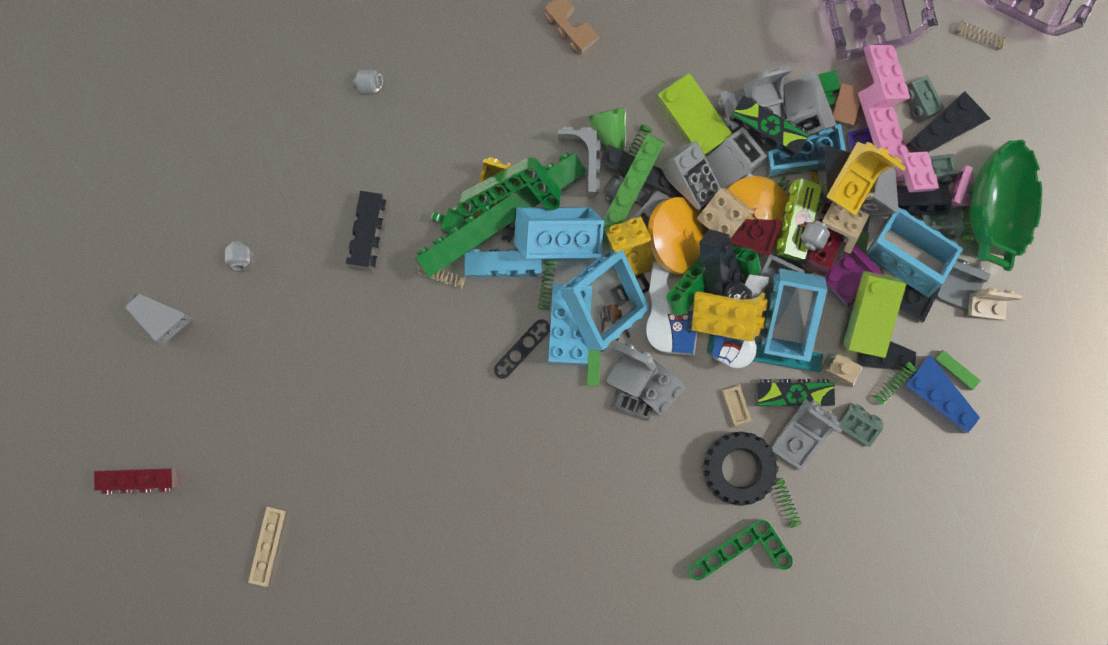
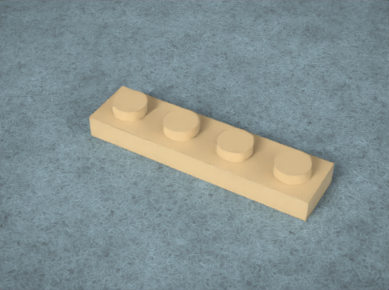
M266 507L248 583L268 587L286 515L285 510Z

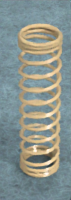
M961 21L960 24H959V26H958V28H957V32H958V33H961L962 30H963V27H964L965 24H966V28H965V31H964V35H965L967 29H968L969 26H970V30H969V34H968V37H969L970 33L972 32L973 28L975 27L972 38H974V36H975L977 30L979 29L978 36H977L976 40H978L980 34H981L982 31H983V35H982L981 41L983 40L984 36H985L986 33H987V38H986L985 43L987 42L988 38H989L990 35L992 34V37H991V40H990L989 45L991 44L992 40H993L994 37L996 36V40H995V43H994L993 46H995V44L997 43L998 39L1000 38V42H999V45H998V48H999V49H1002V48L1004 47V45H1005V42H1006V38H1005V37H1002V36H999V37H998L997 34H995V35L993 36V32L989 34V31H986V32H985L984 29H982L981 32H980V27L977 28V30H976V26H973V27H972V24H970V25L967 27L968 24H967V22L965 23L964 21Z
M418 265L416 274L422 275L423 271L421 273V268ZM444 270L439 279L440 271L436 273L435 277L434 275L432 277L433 280L437 277V281L441 279V282H444L446 279V284L450 281V285L454 283V286L458 285L460 289H462L465 282V277L460 276L456 284L457 275L452 282L453 273L447 282L449 271L443 280Z

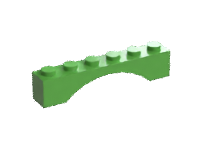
M650 133L647 134L603 219L604 229L625 222L666 143L665 141ZM603 229L602 242L608 244L606 233Z

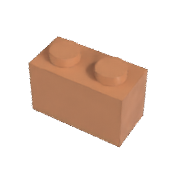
M845 83L840 85V90L837 92L835 99L836 104H834L832 110L837 125L841 123V126L851 129L854 124H858L860 118L858 109L859 106H862L858 93L864 89Z

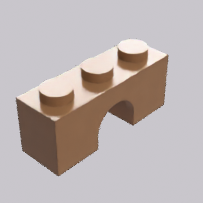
M553 0L545 7L546 14L544 16L551 24L555 23L558 27V33L563 38L565 36L570 41L569 45L575 52L584 53L599 40V35L587 21L579 27L571 26L567 22V18L574 12V6L569 0Z

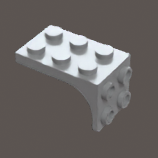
M785 66L774 69L773 72L764 70L758 73V76L749 79V83L743 86L746 97L754 98L757 104L762 107H769L777 116L787 118L783 83L785 77L793 71L792 67L785 68Z
M563 127L562 130H558V140L577 142L587 152L588 197H595L596 192H599L600 178H596V174L600 173V159H596V155H600V140H597V130H593L591 127H583L581 130H574L573 127Z
M806 399L771 445L772 451L802 471L833 431L836 430L841 433L843 430L840 425L841 422L831 411L825 412L822 406L815 400L810 402Z

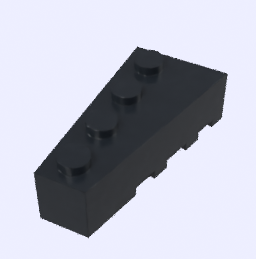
M964 91L905 146L911 153L928 152L929 154L987 123L991 118Z
M360 191L356 209V217L358 219L354 221L352 235L355 237L349 244L351 258L347 257L346 265L349 268L373 271V267L377 266L378 256H375L376 248L380 247L381 237H378L379 229L382 230L384 218H381L382 211H385L387 206V200L384 199L383 194Z
M709 229L699 242L701 263L705 264L702 276L706 280L707 287L704 288V293L725 296L723 292L732 281H741L743 283L730 235Z

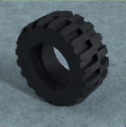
M739 431L725 434L712 443L706 452L705 459H703V476L705 477L707 487H709L714 496L723 502L744 506L754 504L759 500L761 501L772 491V487L777 481L776 475L779 466H777L776 462L778 461L777 457L774 455L772 447L765 442L766 440L756 436V434ZM736 450L749 452L758 463L757 477L751 484L744 487L731 485L725 479L722 472L724 459L728 454Z

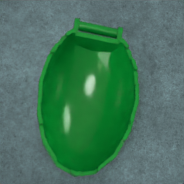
M1009 140L991 153L979 171L970 197V224L975 240L979 244L978 259L1001 266L1005 271H1011L1014 267L1015 256L1023 255L1026 252L1027 246L1032 244L1035 238L1033 237L1034 230L1038 227L1041 217L1042 182H1038L1037 174L1040 167L1034 151H1030L1025 145L1026 142L1024 140ZM992 254L1004 256V259L994 256Z

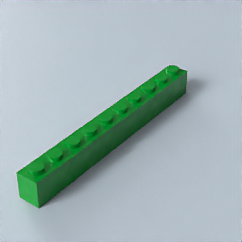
M566 152L559 157V162L556 164L551 162L544 167L560 189L587 172L575 152L571 154ZM527 185L500 199L493 206L489 205L481 209V214L475 217L473 214L464 220L466 224L460 228L458 225L448 231V236L445 238L442 236L438 237L432 242L434 245L427 249L425 246L416 252L418 256L414 259L427 278L431 277L516 220L517 207H535L541 202Z

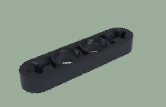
M544 319L537 320L494 367V373L498 378L505 379L509 377L549 334L550 324ZM538 324H546L545 329L547 331L545 333L541 331L538 334L541 338L537 340L535 335L530 332L533 330L535 333L538 330ZM526 337L534 339V345L530 348L525 347L523 344V340ZM513 351L521 353V359L517 362L510 359V354ZM506 358L511 364L515 365L513 368L510 365L506 368L508 372L506 375L503 373L501 375L498 374V367H504L507 364L504 361Z

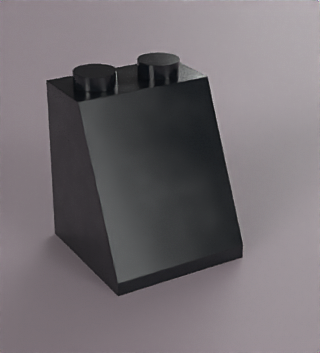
M818 142L820 185H822L821 192L827 198L826 196L851 153Z

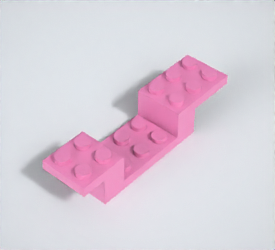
M868 45L864 47L874 84L860 91L858 95L874 145L877 149L882 147L890 152L889 156L893 155L902 160L901 164L906 168L904 171L896 169V182L906 181L909 192L938 189L937 177L934 174L928 152L908 153L898 124L897 115L893 108L910 99L908 87L905 83L894 46Z

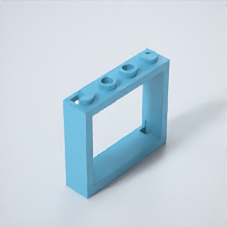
M613 249L608 250L560 289L589 350L601 351L606 349L612 340L619 338L624 330L631 328L632 323L641 319L644 313L650 309L623 250L619 252H614ZM611 266H614L633 308L600 335L580 292Z

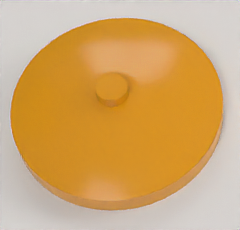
M750 176L736 181L727 188V190L755 211L751 218L746 219L779 220L785 216L783 212L789 198L777 183L768 178ZM781 226L778 231L773 248L777 246V242L781 238Z
M682 197L666 199L659 203L653 210L648 224V232L651 237L649 245L655 259L665 270L678 275L685 274L700 257L699 242L709 230L708 227L697 219L702 211L700 209L697 210L686 198Z

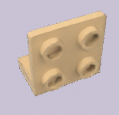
M720 188L697 219L709 229L729 234L731 239L745 219L751 218L755 211L726 188Z
M832 202L822 223L827 225L828 228L846 236L843 241L846 243L843 251L851 254L869 215L861 210L856 215H853Z
M998 288L977 289V292L969 293L968 316L1006 320L1007 301L1023 299V295H1018L1013 290L1001 292Z

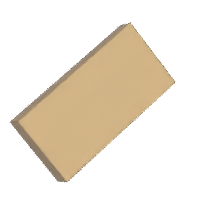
M738 385L722 390L721 392L733 427L752 422L741 386Z

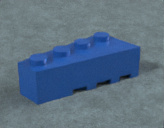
M925 356L917 366V371L913 372V375L911 374L903 387L962 433H969L980 419L979 415L932 356Z

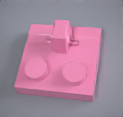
M966 165L957 172L956 180L950 192L952 202L950 209H954L957 206L968 207L970 205L971 194L965 191L967 186L971 185L973 181V167Z

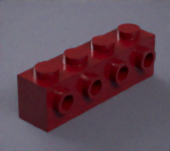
M830 201L829 203L825 202L823 209L821 211V213L824 214L823 219L828 209L830 208L832 201ZM828 228L830 236L824 248L815 249V251L807 250L805 259L807 262L804 267L824 277L831 270L843 237L842 234Z
M177 468L94 471V491L100 490V494H112V490H120V494L132 493V489H139V493H151V489L158 488L159 492H170V488H177Z

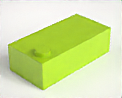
M690 73L658 94L657 100L687 143L697 141L704 156L713 152L733 135Z
M863 271L843 345L848 350L886 357L906 287L904 281L900 278Z

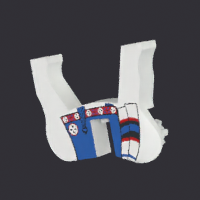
M653 262L649 288L652 309L646 326L648 340L656 350L662 353L695 356L698 331L692 330L693 310H687L681 316H674L670 313L666 296L670 291L668 281L672 273L665 270L658 262ZM749 275L745 285L752 290L751 299L758 297L769 286V277ZM719 335L715 336L713 358L731 368H743L749 365L755 358L756 343L754 340L750 342Z

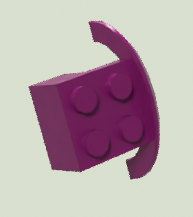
M842 239L840 244L843 247H845L846 243H844V239ZM854 245L851 254L846 253L831 267V270L825 277L827 287L846 307H849L856 299L863 271L884 275L856 245Z

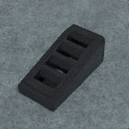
M644 273L635 276L637 280L641 279L645 287L642 290L643 294L648 292L650 284ZM622 283L610 289V293L618 307L630 302ZM618 290H621V292L623 293L625 297L624 300L621 299L620 295L617 292Z
M618 389L610 406L649 421L653 410L647 404L644 414H640L644 403H647L640 397H633ZM624 396V399H623L622 404H621V407H620V406H619V405H620V402H621V400H622V397ZM629 398H631L630 406L626 409ZM639 401L637 410L634 412L636 402Z

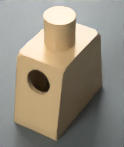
M830 353L821 368L822 372L851 387L854 386L862 370V366L839 354Z

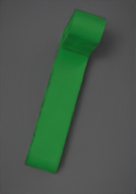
M529 157L462 192L459 198L458 211L464 216L472 215L527 185L546 209L556 210L560 206L562 191L536 158Z
M732 244L740 273L748 276L759 274L761 265L758 253L754 250ZM701 255L666 296L670 313L674 316L683 315L694 303L695 293L697 291L703 292L704 288L707 287L706 280L702 276L705 264L701 263Z
M758 519L693 562L688 568V574L692 579L700 581L758 542H760L774 565L779 569H789L793 564V558L770 523ZM759 523L766 525V531L762 534L757 532V525ZM743 534L750 536L748 544L741 543V536ZM771 539H775L777 542V547L774 550L768 548V541ZM729 544L733 545L734 553L726 555L725 547ZM712 555L718 557V563L715 566H711L708 563V559ZM785 555L788 558V563L785 566H780L778 560L781 556ZM696 566L702 568V574L698 577L692 574V570Z

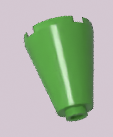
M625 107L588 116L593 129L597 130V138L600 140L604 152L608 144L626 152Z

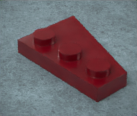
M745 219L731 237V242L770 256L783 220Z

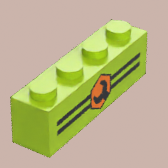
M804 179L795 180L789 188L790 199L785 206L786 216L781 224L782 234L777 242V255L796 261L806 259L808 249L804 247L805 243L802 241L801 235L806 225L814 222L822 185Z

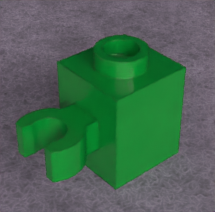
M836 70L818 74L830 107L836 104L833 93H837L840 90Z
M453 207V209H447L445 216L433 211L430 219L442 223L441 232L449 235L448 231L457 225L460 228L465 224L464 220L467 216L460 214L457 207Z

